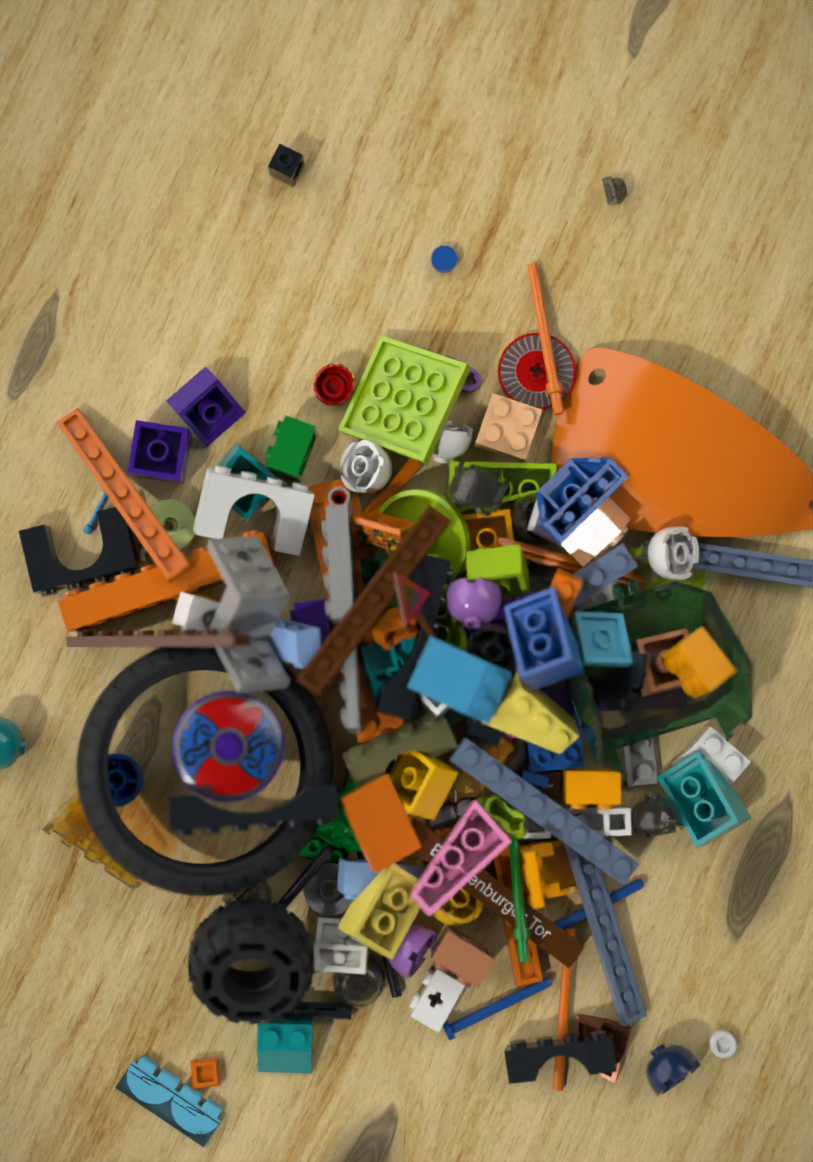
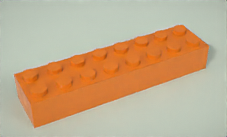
M252 530L242 534V537H258L274 567L277 566L268 538L263 532L259 533L257 530ZM201 547L191 551L192 556L186 557L192 569L172 583H169L158 566L151 564L140 568L141 573L130 575V572L115 576V581L111 583H105V581L89 585L90 590L84 592L77 589L64 593V599L57 602L67 631L77 633V631H85L174 601L177 596H180V592H192L197 589L207 590L225 584V581L208 549Z

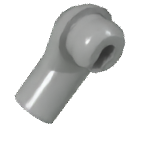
M521 738L513 739L514 754L501 763L515 774L520 771L528 759L526 740Z

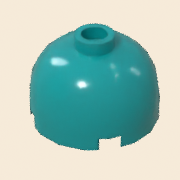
M0 717V770L14 764L18 754H24L26 743L25 738H21L20 729L16 723Z

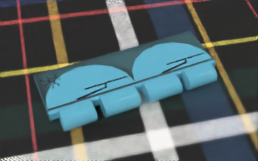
M144 1054L139 1062L133 1060L115 1088L204 1147L222 1120L218 1116L223 1108L209 1098L201 1106L198 1102L203 1094L193 1089L187 1083L179 1091L176 1087L181 1079L164 1068L158 1076L154 1074L158 1064Z

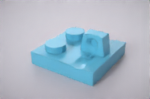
M575 611L571 615L574 637L583 666L629 667L633 663L623 613Z

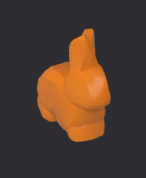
M400 608L388 609L377 619L362 641L366 644L377 642L385 650H389L402 639L408 640L417 634L416 622L418 619L414 616L408 626L404 627Z

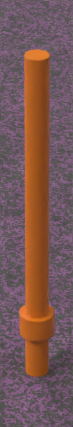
M534 262L529 263L527 267L548 380L546 384L547 395L551 397L553 414L561 415L564 414L561 398L563 393L562 383L558 381L538 264Z
M565 928V932L575 939V929ZM562 964L556 1039H563V1036L568 1034L573 964L570 969ZM566 1056L555 1057L553 1090L563 1091Z

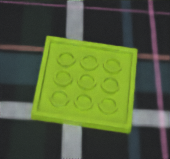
M381 335L338 430L360 440L372 441L389 451L428 465L471 367L467 363Z

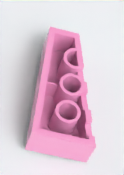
M476 800L471 801L408 895L427 916H431L512 841Z

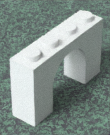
M216 465L215 469L207 468L193 530L199 536L223 539L228 514L232 505L239 498L247 494H263L273 500L277 512L270 546L274 551L300 556L314 494L308 490L307 485L293 482L292 486L282 484L283 480L267 477V480L257 479V474L241 471V475L231 473L230 468Z

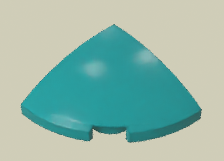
M415 636L408 640L402 639L389 650H385L377 642L358 645L366 678L375 700L378 697L380 686L390 679L405 662L415 641Z

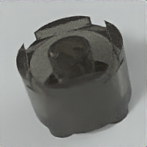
M460 461L448 489V493L451 495L450 501L460 506H465L466 503L475 506L476 512L489 517L492 512H498L510 481L505 478L504 482L498 480L499 474L471 464L470 468L464 467L465 462Z

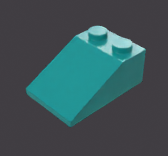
M700 750L657 776L658 781L696 848L714 842L751 819L738 794Z

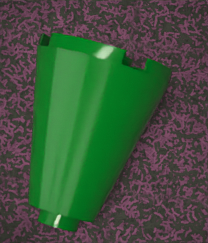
M350 777L337 796L339 818H332L331 824L318 825L317 831H319L318 835L334 846L341 848L343 843L351 845L350 851L362 852L339 801L340 797L357 789L352 777Z

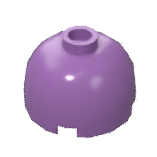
M467 578L454 581L448 586V610L456 621L467 628H479L491 622L499 613L501 604L500 587L492 581L476 578L475 583H467Z
M412 923L392 960L388 958L391 966L404 977L411 978L425 961L424 955L428 947L432 948L437 933L424 925Z

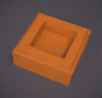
M218 1057L191 1060L193 1089L220 1086Z

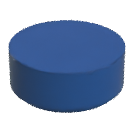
M446 245L437 247L431 256L433 268L440 273L452 271L457 264L455 250Z

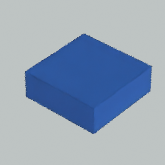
M526 770L521 771L520 777L526 782L547 788L549 782L547 776Z

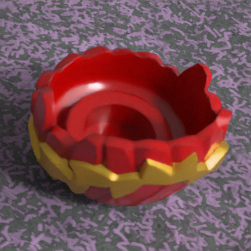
M328 363L316 373L313 389L317 399L323 404L341 405L354 392L355 379L352 372L345 365Z

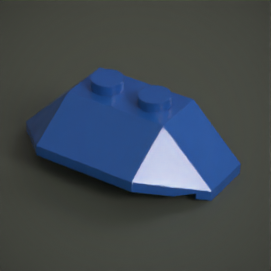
M611 457L571 458L536 492L541 526L561 545L629 476Z

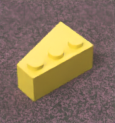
M519 672L508 681L490 723L482 722L558 754H561L579 737L576 720L541 690H532L520 678Z

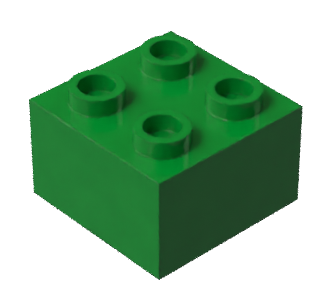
M285 415L283 422L279 420L276 425L274 447L271 445L268 447L264 460L267 461V467L272 473L301 482L318 432L316 426Z

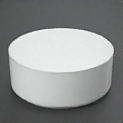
M721 1029L711 1034L709 1048L715 1056L729 1058L735 1053L737 1042L729 1031Z

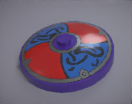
M237 691L211 693L194 702L181 716L173 736V758L182 779L196 793L220 802L241 801L262 791L277 774L284 753L283 733L274 713L254 696L238 693Z

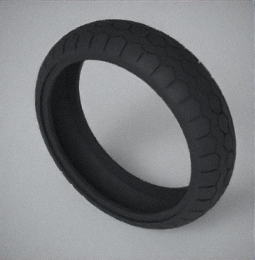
M215 646L161 647L142 656L123 669L100 694L86 719L79 741L76 763L77 787L83 812L92 832L105 851L126 871L154 887L190 896H216L247 889L267 880L295 859L318 828L315 820H304L305 826L288 827V822H281L278 828L264 842L236 858L215 863H189L161 855L142 843L122 821L111 798L107 776L109 748L116 727L132 702L154 684L173 675L198 670L228 673ZM282 664L290 679L287 688L263 691L283 710L297 740L300 757L297 795L306 786L332 784V745L324 717L313 696L305 686L296 680L297 677Z

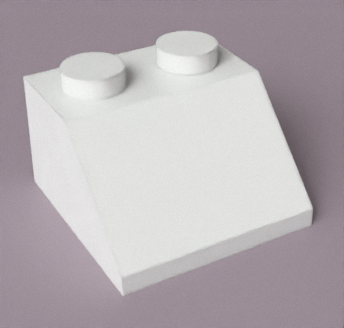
M705 725L671 763V766L673 767L700 750L727 783L731 785L751 761L711 726Z

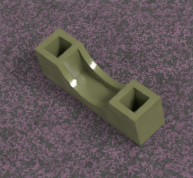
M428 712L419 719L402 724L398 729L379 735L363 745L351 748L343 753L342 756L356 787L359 788L385 774L388 764L401 753L422 751L435 758L458 746L444 715L436 716L434 712Z

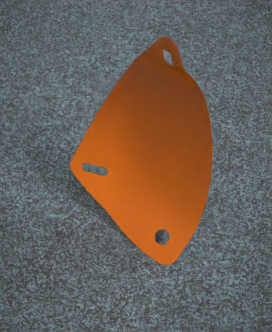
M598 347L586 351L581 356L576 365V379L573 388L562 401L564 414L557 415L552 443L551 464H556L557 472L571 458L611 457L629 476L609 496L630 518L626 525L628 529L657 533L667 527H687L691 536L703 537L764 536L813 529V511L809 508V503L813 500V473L786 445L752 418L697 383L646 359ZM596 369H603L606 372L605 380L599 385H591L588 381L590 373Z

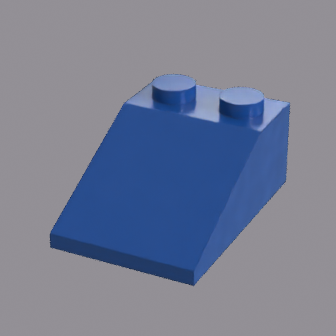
M554 587L504 606L520 678L532 690L584 671L578 646Z

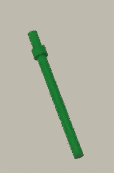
M505 801L506 804H507L510 808L516 809V808H515L514 806H512L510 803H508L507 801ZM512 837L509 838L512 841L509 844L516 925V929H513L514 941H517L518 962L525 963L529 962L528 940H530V929L526 926L520 842L518 838Z

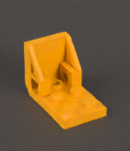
M554 837L520 844L521 865L526 894L533 909L544 907L543 899L578 891L564 842Z

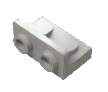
M652 730L619 733L620 739H616L617 754L622 755L623 765L619 766L621 782L624 781L627 787L658 783Z

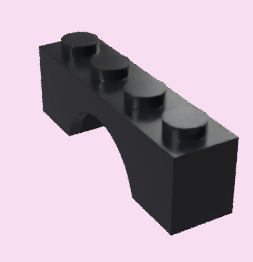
M606 1030L592 1031L590 1036L582 1037L578 1033L564 1035L563 1039L553 1040L552 1036L537 1038V1042L526 1043L525 1039L513 1040L510 1042V1045L506 1046L504 1051L509 1084L536 1081L541 1066L549 1059L557 1056H568L576 1059L586 1068L589 1075L617 1072L618 1067L613 1033L606 1034Z

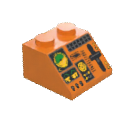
M380 512L357 515L352 518V524L359 545L368 547V551L375 554H384V552L392 554L416 523Z

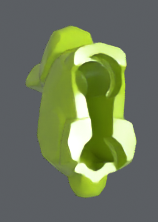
M480 796L476 799L477 803L508 838L516 837L522 839L525 837L526 829L523 827L525 817L521 812L510 808L498 796H492L491 798Z

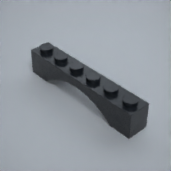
M426 555L409 577V581L430 592L419 610L436 635L439 621H436L438 610L442 611L446 595L442 593L445 584L450 583L453 569L449 568L451 561ZM419 621L415 641L408 657L398 671L380 686L374 712L404 720H409L410 715L414 716L416 713L418 700H415L417 691L407 686L429 640Z
M336 784L306 786L284 804L269 810L253 813L224 810L207 803L197 795L168 797L170 832L176 831V836L193 835V830L204 829V834L221 833V827H232V832L248 831L249 825L260 824V829L277 828V823L288 822V827L305 826L304 820H315L316 825L331 824L332 818H339Z

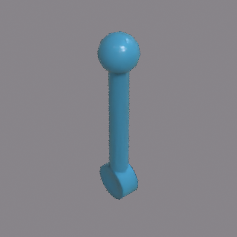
M104 490V494L89 523L83 527L85 534L93 532V525L97 519L96 511L102 509L108 497Z

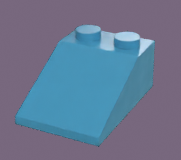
M430 636L407 687L489 724L512 673Z

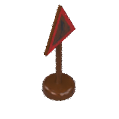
M393 573L403 626L407 627L412 618L416 616L428 637L431 636L438 639L419 610L430 592L399 574Z

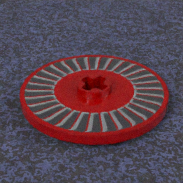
M539 333L525 334L513 340L503 351L498 364L499 384L507 398L547 410L552 408L551 397L547 395L546 384L548 380ZM550 335L558 381L562 383L563 393L561 398L563 401L569 395L575 383L576 365L572 353L567 346L559 339ZM535 366H540V371L544 372L538 378H535L534 373L530 372V370H534Z

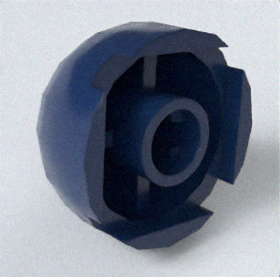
M661 1044L651 1052L653 1058L647 1064L646 1076L651 1088L659 1096L685 1080L688 1072L694 1073L701 1064L695 1055L684 1046L672 1045L666 1048L664 1044Z

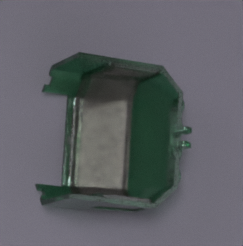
M631 579L628 581L629 596L623 597V590L620 585L614 584L612 585L614 600L578 611L623 613L629 645L639 639L685 628L691 634L700 627H703L736 670L735 673L712 691L695 699L693 696L688 695L683 688L643 697L639 686L638 689L633 691V693H637V696L632 702L626 701L619 679V667L583 666V672L565 678L564 681L584 737L599 767L606 769L608 766H611L617 772L625 774V769L615 749L710 719H715L726 742H728L734 736L733 730L740 723L745 725L752 719L754 665L710 591L675 581L639 592L636 580ZM570 618V620H569L568 623H569V625H570V628H571L572 633H573V636H574L573 627H572V622H571V618Z

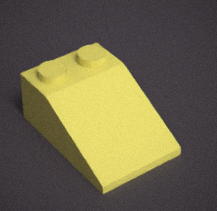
M394 863L384 868L350 904L337 929L376 953L392 960L420 910V907L408 895L419 879Z

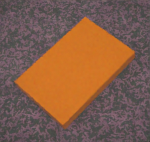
M383 774L339 798L372 873H377L422 848L388 774Z

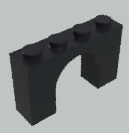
M116 507L96 511L103 548L97 561L82 570H70L60 562L55 551L49 526L44 524L19 530L33 593H41L42 597L58 594L57 589L67 587L68 591L83 588L84 582L109 581V576L130 572V575H135L134 570L140 569L132 530Z

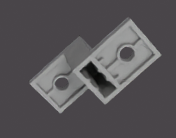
M258 537L210 539L207 549L227 588L209 629H218V635H223V629H240V635L251 634V646H215L237 692L245 693L287 688L290 679L269 642L274 626H276L290 596L287 588Z

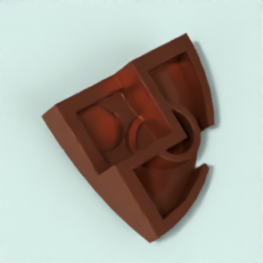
M578 1014L575 1022V1033H578L580 1037L590 1036V1032L597 1030H606V1034L613 1033L618 1064L617 1072L602 1073L600 1075L616 1083L630 1039L632 1026H622L616 1021Z

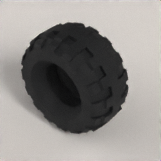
M257 898L243 902V899L231 901L229 906L225 908L220 906L208 915V918H204L194 931L188 955L189 982H192V991L197 999H199L202 1005H206L209 1012L217 1017L222 1015L229 1022L238 1024L239 1021L249 1022V1025L261 1024V1021L268 1019L273 1021L281 1018L285 1011L291 1012L297 1007L311 987L314 973V949L310 932H306L304 923L294 912L288 913V909L279 903L269 904L265 902V899ZM245 959H259L272 965L259 971H243L231 967L232 964Z

